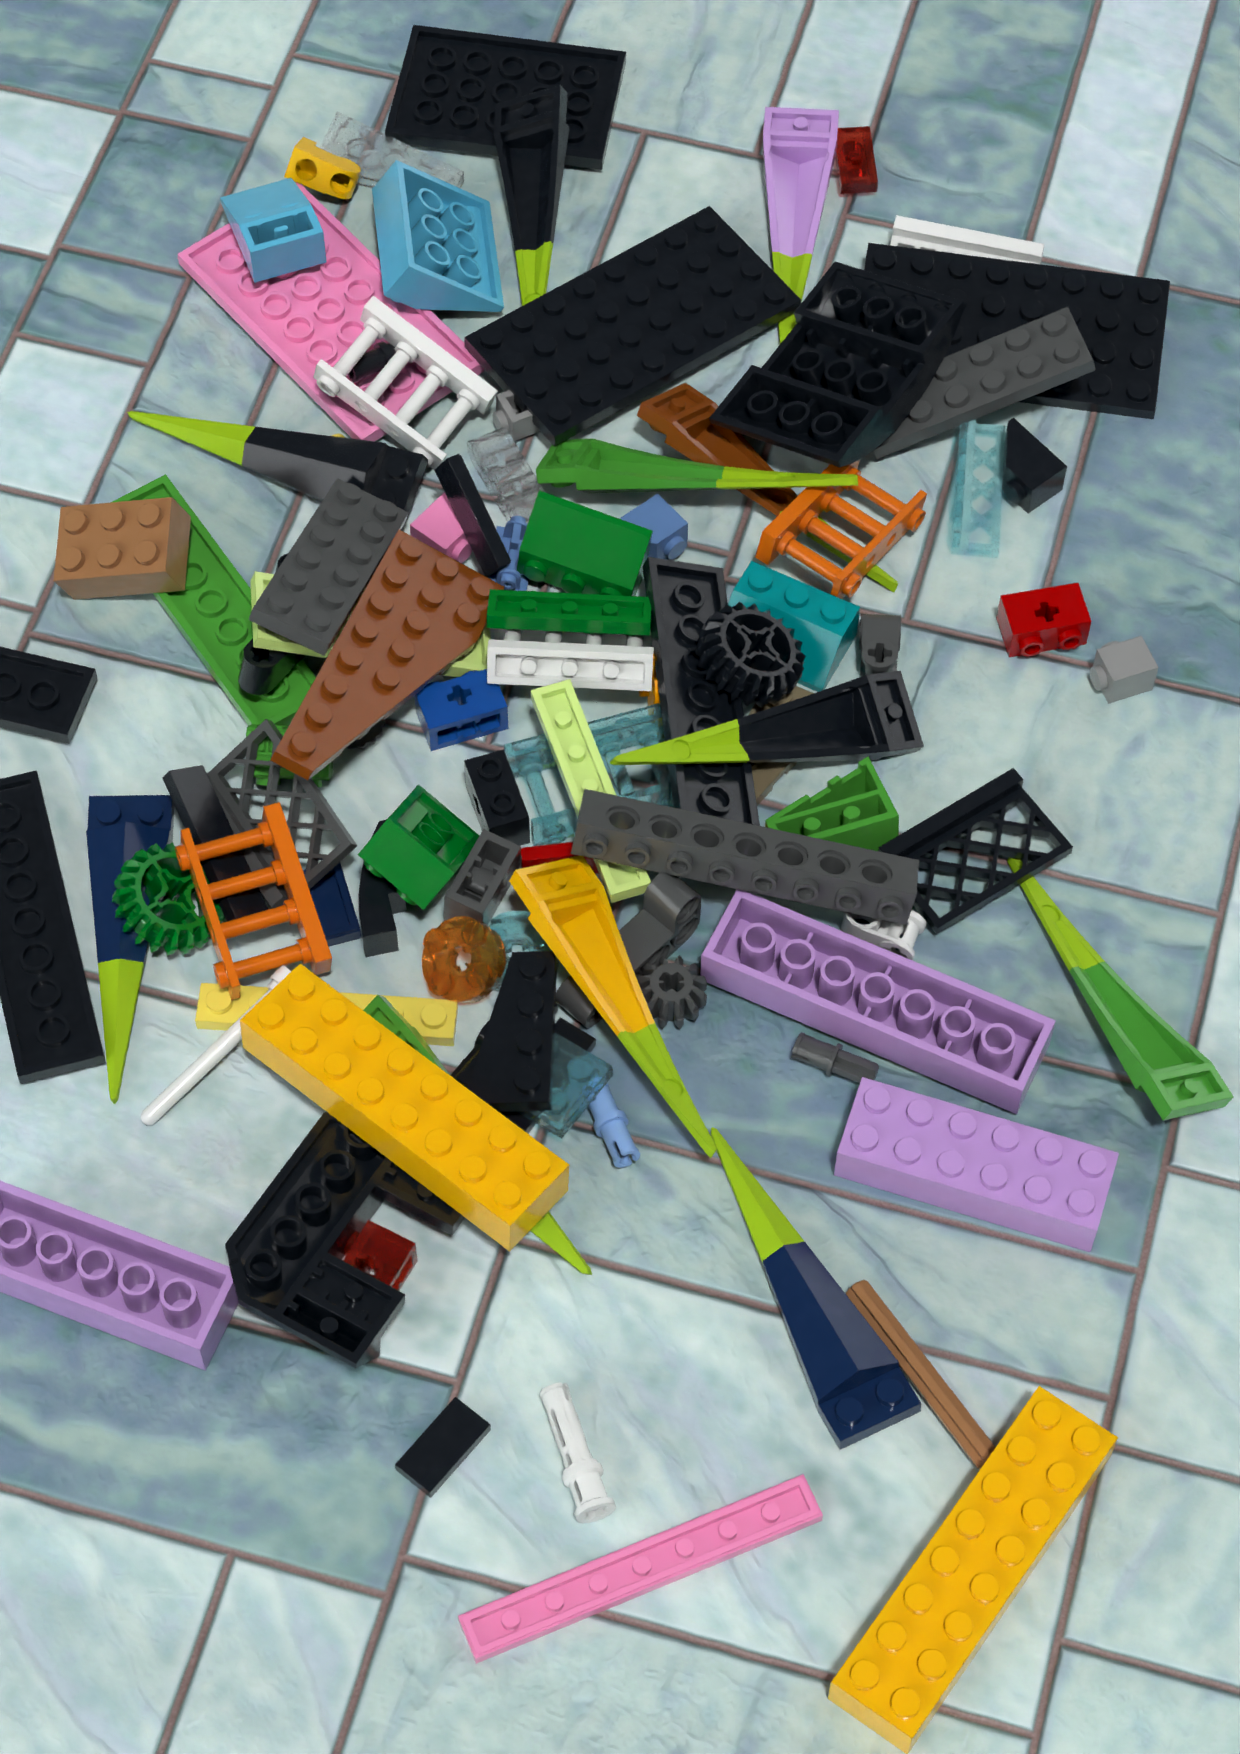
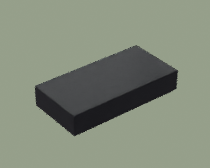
M455 1397L397 1461L395 1469L431 1498L490 1432L491 1425Z

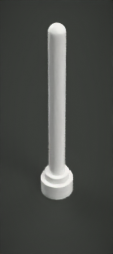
M282 965L270 976L272 981L267 985L269 990L142 1111L141 1121L144 1124H155L242 1040L240 1019L291 972L286 966Z

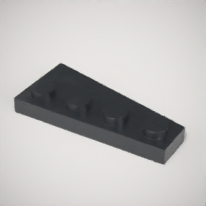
M552 951L512 952L467 1086L470 1091L498 1112L552 1110L557 957Z

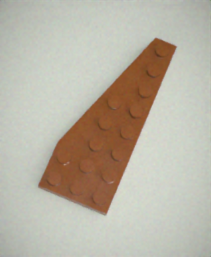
M398 529L270 761L306 780L311 779L340 756L347 746L356 739L360 740L380 720L384 721L423 690L425 685L434 677L448 670L454 661L472 651L487 623L490 589L504 590L505 587Z

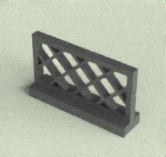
M265 719L207 775L234 834L258 828L257 823L262 822V819H252L248 813L251 795L265 796L264 806L274 804L276 797L291 798L288 820L286 822L294 845L297 828L312 830L309 853L297 852L298 858L308 859L305 878L310 890L354 850L357 844L312 778L306 780L294 773L292 792L277 791L280 768L283 767L272 761L256 760L258 744L267 736L273 742L272 755L283 737L273 721ZM236 765L244 766L241 788H231L224 777ZM255 766L270 767L266 790L252 789ZM301 799L312 800L315 804L313 823L298 822ZM323 830L333 831L341 842L328 855L319 854ZM263 844L242 850L251 872L269 867L270 862L275 861L271 846L264 848ZM276 883L259 887L271 908L282 906L283 901L288 899L284 885L277 886Z

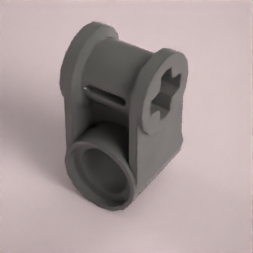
M861 614L859 650H861L860 677L869 674L897 671L898 651H900L901 615Z

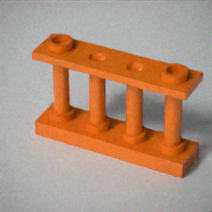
M860 460L840 468L830 464L821 474H855L858 476V486L806 487L762 531L755 558L769 565L779 554L783 556L788 554L833 582L831 595L843 599L845 596L850 598L858 590L862 578L909 530L914 532L921 525L926 515L922 508L927 493L920 490L905 504L860 476L861 471L858 470ZM853 489L895 517L885 526L840 498L839 495L844 490L850 491ZM831 510L874 538L865 547H862L818 519V515L823 511L828 513ZM801 532L804 534L810 532L853 560L842 570L798 542L796 537Z
M280 802L263 807L262 822L257 823L258 828L194 845L190 829L186 828L181 830V845L175 846L181 870L189 869L219 961L213 964L217 983L220 989L228 988L231 1000L240 998L239 979L272 970L282 965L285 966L302 961L303 965L310 963L315 975L331 970L332 956ZM263 844L264 848L271 846L275 861H271L269 867L207 884L201 861ZM276 883L277 886L284 885L288 899L283 901L282 906L220 923L213 900ZM289 922L290 925L297 924L301 939H297L295 945L233 963L226 939Z

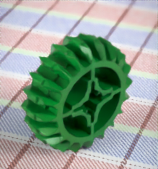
M173 842L167 844L163 850L157 843L151 845L147 851L141 849L134 854L132 859L127 860L123 864L121 874H118L114 881L116 891L112 895L111 902L119 905L115 911V918L127 919L123 925V932L134 930L138 934L135 938V945L146 940L150 942L151 953L157 951L160 946H163L167 957L173 955L177 949L185 955L190 953L194 947L197 949L204 947L211 936L189 869L181 870ZM204 872V875H205L207 884H210L209 881H208V879H207V876H206V874H205V872ZM141 881L146 887L144 892L149 898L150 903L146 905L142 896ZM192 893L194 894L198 904V915L194 911L196 906L193 904L191 900ZM213 900L219 921L222 923L225 916L218 901Z

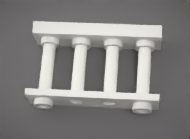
M372 296L364 306L360 321L364 323L365 329L334 367L321 359L316 364L313 378L317 380L316 383L323 392L332 397L337 395L406 449L423 454L428 459L426 468L431 467L435 470L445 461L447 456L446 453L439 449L470 410L477 409L484 415L492 405L498 390L375 296ZM384 338L395 347L396 353L366 390L363 391L347 379L346 376L375 340ZM408 362H415L426 370L427 377L395 415L377 402V400ZM439 386H447L457 394L458 400L426 439L408 424Z
M494 628V639H489L487 684L547 686L570 679L573 688L652 692L654 647L652 645L651 630L650 636H628L624 634H587L583 632H546L541 630H505Z

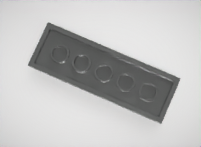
M1066 307L944 357L931 383L909 415L882 444L873 450L876 459L1095 371L1094 361L1069 308Z
M337 478L254 605L249 620L325 656L367 587L398 529L401 530L404 526L409 512L397 507L392 502L382 500L361 490L354 484L346 483Z

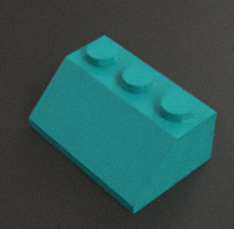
M751 561L733 589L728 605L732 607L741 602L747 608L755 603L759 611L765 612L770 608V615L777 620L783 618V626L785 628L795 629L793 639L803 642L800 652L806 657L804 659L802 677L797 683L817 692L825 690L857 635L860 607Z

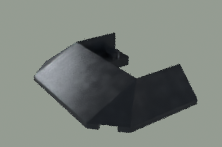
M325 1112L225 1244L238 1304L346 1364L358 1368L380 1356L381 1337L405 1304V1294L344 1262L342 1258L384 1200L452 1236L465 1217L336 1118Z

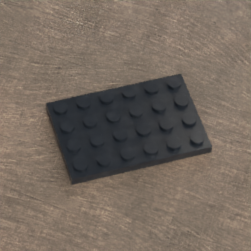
M413 25L385 128V142L498 156L494 138L495 104L561 85L568 93L566 124L570 127L564 165L602 170L625 70L626 52Z

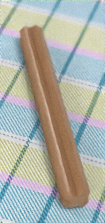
M861 1280L853 1284L846 1292V1295L899 1361V1367L977 1468L981 1469L996 1448L870 1283L866 1280Z

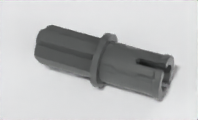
M802 1032L797 1037L792 1050V1059L816 1066L826 1071V1075L829 1077L835 1073L860 1083L862 1077L875 1080L879 1070L877 1063L842 1050L843 1045L840 1043L834 1046Z

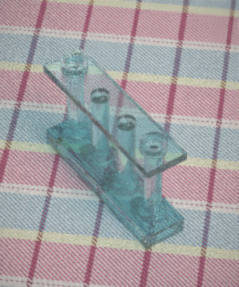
M660 703L587 722L600 755L605 757L619 794L618 796L673 807L668 764L651 765L658 785L637 791L634 790L626 766L610 764L614 757L621 754L620 750L638 745L647 747L658 744L660 739H664ZM545 734L504 744V751L514 778H526L539 817L531 819V841L533 846L558 844L567 838L574 837L578 819L574 808L555 812L541 771L557 767Z

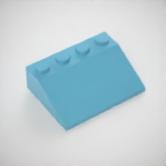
M396 160L372 188L384 296L394 302L405 304L414 309L501 312L504 308L490 202Z

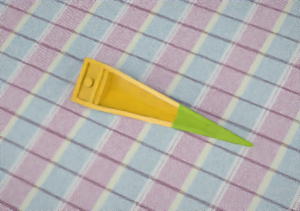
M575 856L516 869L509 882L530 911L528 917L530 923L704 1152L711 1158L716 1151V1145L690 1098L659 1033L627 955L605 888L583 856Z

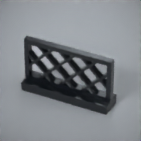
M1014 768L893 838L878 849L879 852L919 860V868L930 870L928 885L917 883V895L913 906L936 934L1072 853L1073 846L1022 788L1024 779ZM1020 804L1030 816L1029 824L1004 820L1005 812ZM979 827L997 829L995 844L972 841V831ZM1002 831L1026 834L1025 849L1000 845ZM1031 836L1049 838L1057 848L1048 853L1029 850ZM945 847L964 849L962 864L938 861V851ZM968 851L993 854L991 869L967 866ZM998 855L1022 859V868L1015 873L997 871ZM935 871L959 874L958 889L932 886ZM964 876L988 879V889L980 894L962 891ZM930 896L956 900L955 907L952 911L939 918L929 905Z

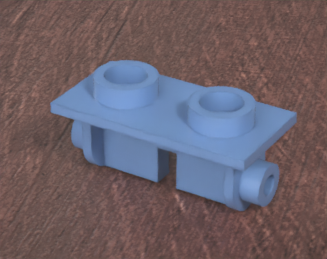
M512 516L505 527L497 526L496 528L511 559V563L504 569L499 570L497 574L488 578L504 586V590L527 591L529 578L517 571L519 550L528 525L526 519L522 516Z

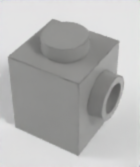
M1138 636L1122 642L1112 641L1097 649L1093 667L1090 668V677L1095 689L1102 691L1109 704L1153 690L1159 667L1143 637Z

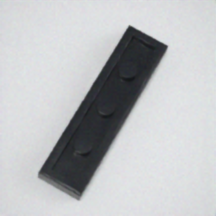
M203 765L170 770L163 776L162 779L185 829H190L194 845L234 834ZM242 850L200 862L209 883L251 872ZM259 887L217 899L226 921L268 910Z

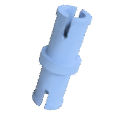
M603 1080L592 1082L589 1085L594 1094H591L589 1088L585 1087L582 1091V1096L594 1117L593 1128L596 1135L604 1139L615 1167L623 1168L630 1166L633 1163L628 1154H631L633 1160L637 1161L640 1157V1152L628 1131V1118L624 1111L618 1109L608 1083Z

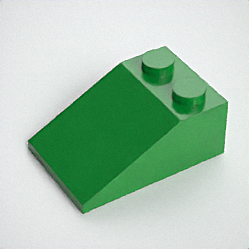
M418 784L358 853V856L364 860V865L372 874L380 878L384 877L392 883L403 900L411 905H418L424 910L466 860L480 835Z

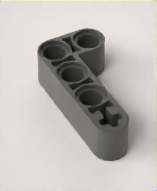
M660 872L651 881L644 893L643 909L619 930L636 978L643 975L646 963L658 966L662 955L666 959L669 958L692 936L699 925L701 895L678 876ZM571 975L568 976L556 992V1002L582 1025L590 1028L603 1017Z

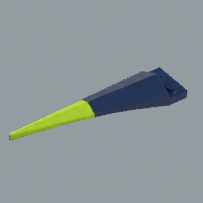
M170 795L89 796L86 836L109 1095L114 1104L119 1098L132 1023L149 942L146 940L135 945V938L138 934L134 930L123 932V925L127 919L115 918V911L119 905L111 902L112 895L116 891L114 881L118 874H121L123 864L127 860L132 859L137 851L141 849L147 851L155 843L163 850L167 844L173 842L174 803ZM141 881L142 896L146 905L150 903L149 898L144 892L146 887Z
M712 1127L711 1138L716 1145V1151L765 1269L818 1414L839 1449L848 1447L921 1412V1402L901 1371L899 1361L720 1132Z

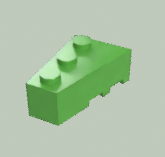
M868 756L859 761L858 768L842 778L837 775L827 781V787L814 796L809 797L806 794L766 819L765 827L878 851L880 846L899 836V815Z

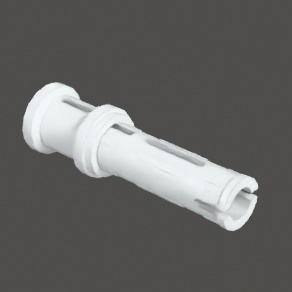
M562 1382L551 1384L540 1391V1397L546 1408L554 1437L563 1458L565 1469L562 1480L564 1485L571 1489L577 1507L574 1512L575 1518L579 1523H591L601 1520L612 1514L616 1509L613 1498L607 1496L601 1479L604 1472L602 1465L592 1458L567 1383L563 1385Z

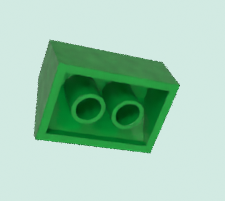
M539 490L520 546L517 571L530 580L543 581L562 588L567 593L635 596L644 577L642 566L648 558L653 531Z

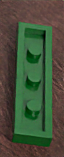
M490 589L487 628L650 636L651 604L648 597Z

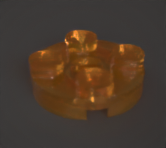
M466 916L453 917L442 922L437 928L429 930L424 937V950L422 954L423 974L428 983L429 990L437 996L458 1003H474L487 997L493 991L490 988L494 985L496 979L501 978L506 965L504 943L498 933L491 930L485 922ZM462 950L464 953L471 954V962L465 963L468 968L464 971H461L460 966H457L456 963L457 956H459Z

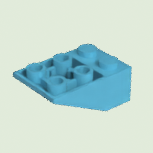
M292 178L220 197V202L254 283L327 262L324 233L311 203Z

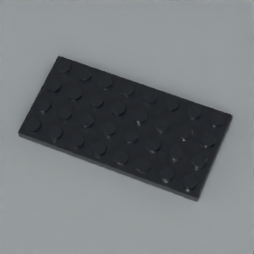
M708 206L464 337V344L468 352L504 391L510 390L514 394L515 404L523 412L528 410L533 415L532 422L555 447L794 314L802 300Z
M868 243L865 271L964 301L965 307L959 325L945 357L1068 307L1090 352L1096 370L1019 402L1154 419L1170 281Z

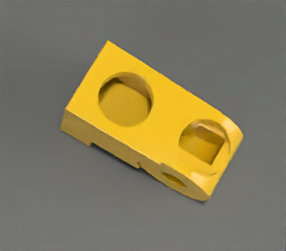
M302 137L294 146L284 177L292 178L295 182L323 194L326 193L340 199L352 198L361 168L355 162L316 147V142Z

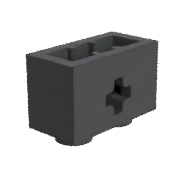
M483 829L445 894L444 919L482 936L511 885L509 882L511 876L520 867L521 846Z

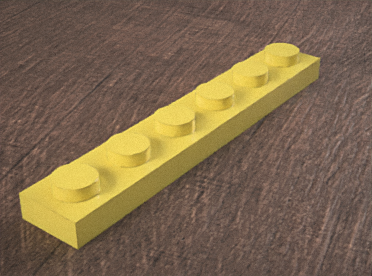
M201 983L195 1018L197 1029L228 1030L269 989L267 987L240 985V998L231 1000L227 987L220 989L218 984ZM339 992L362 1010L377 996L373 994ZM380 995L385 997L407 1022L417 1029L428 1045L454 1046L458 1000Z

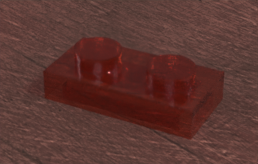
M870 126L838 128L835 160L840 194L877 192L878 177Z

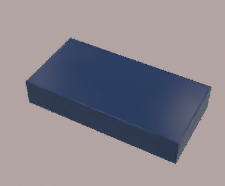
M339 862L310 889L328 947L362 938L342 866Z

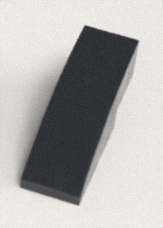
M381 820L378 822L373 835L378 831V829L383 825V823L386 820ZM363 862L359 886V916L365 957L399 951L393 914L406 912V901L399 896L397 888L384 877L380 878L372 874Z

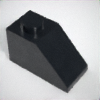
M1012 418L1007 423L1004 441L1001 489L1009 501L1018 504L1029 514L1062 491L1067 466L1015 418Z

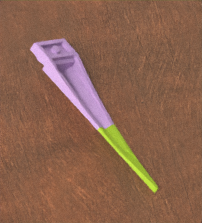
M765 107L763 159L773 271L802 300L836 157L839 110ZM794 314L778 322L780 344L797 324Z

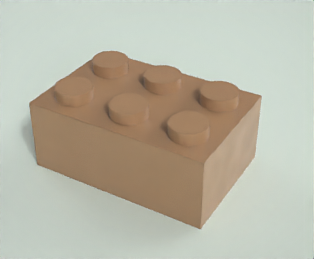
M172 497L61 507L53 581L74 600L185 591L191 516Z

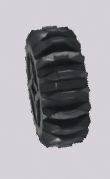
M741 602L732 607L725 605L718 612L715 611L713 615L709 616L698 634V644L695 654L700 657L698 667L707 670L706 681H715L718 684L717 692L725 690L730 693L731 701L739 697L742 698L746 707L755 701L761 708L769 702L775 705L793 691L797 682L802 677L806 656L800 652L803 642L793 639L795 629L785 628L783 626V618L778 620L770 615V608L765 612H761L755 603L746 608Z

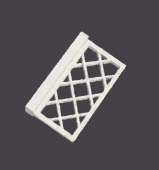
M898 215L895 218L890 243L891 246L1041 264L1044 244Z

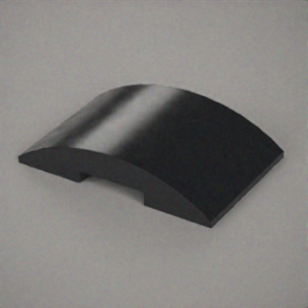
M835 261L794 312L797 322L795 327L762 368L754 365L750 366L709 417L711 424L839 468L852 464L882 444L900 426L917 401L920 400L935 376L952 342L965 307L964 301Z

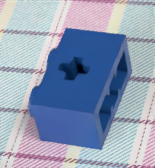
M487 669L469 671L461 677L444 682H431L414 696L416 714L430 751L509 729L508 706L499 684H487Z

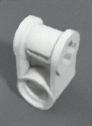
M912 910L908 919V925L844 912L841 931L913 961L915 956L914 944L918 935L925 931L927 925L925 919ZM854 919H864L870 924L862 925L855 922Z

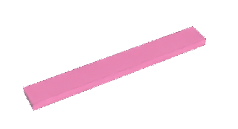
M804 1474L468 1611L459 1615L458 1621L477 1664L822 1521L823 1514Z

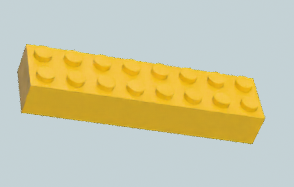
M301 963L240 1019L242 1044L245 1050L509 1252L568 1191L569 1164Z
M1038 1386L830 1684L828 1699L898 1749L908 1754L1110 1459L1118 1437Z

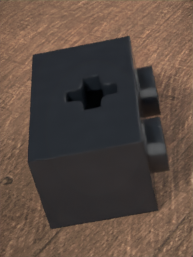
M504 749L464 760L466 789L481 830L485 829L519 846L530 843L529 815Z

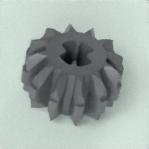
M663 955L659 959L658 966L646 963L643 975L637 978L653 1019L659 1018L658 1025L661 1029L667 1025L668 1021H674V1024L679 1029L684 1025V1018L695 1022L699 1016V1009L704 1008L707 1003V995L704 992L707 989L705 976H698L699 968L696 963L684 967L681 955L676 958L674 963H668Z

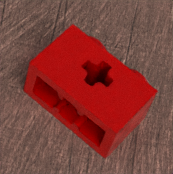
M1079 583L1001 595L996 617L1008 657L1021 655L1030 657L1044 651L1056 649L1071 650L1080 645L1087 644L1092 622Z

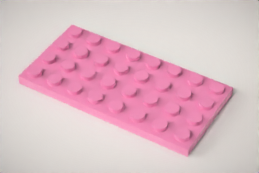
M295 182L311 203L323 230L326 263L254 283L230 223L177 254L179 265L352 439L375 442L387 433L337 395L332 397L323 392L318 387L317 380L313 376L316 364L321 359L334 367L365 329L364 323L360 321L364 306L372 296L383 302L474 373L479 375L484 372V368L465 348L464 342L431 310L414 309L405 304L394 302L384 296L380 260L303 185ZM384 338L376 339L367 351L374 349L376 343L383 341L387 344L389 342ZM408 362L377 402L396 415L427 377L426 370L415 362ZM379 372L363 378L354 384L365 391ZM439 386L418 413L453 391L447 386Z

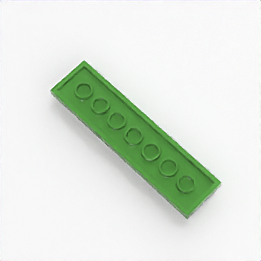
M165 474L112 501L121 502L172 497L191 516L185 591L153 594L248 726L250 724H261L265 719L273 721L275 725H290L316 676L302 659L267 694L253 695L240 687L238 676L243 650L253 639L252 621L249 620L252 612L251 589Z

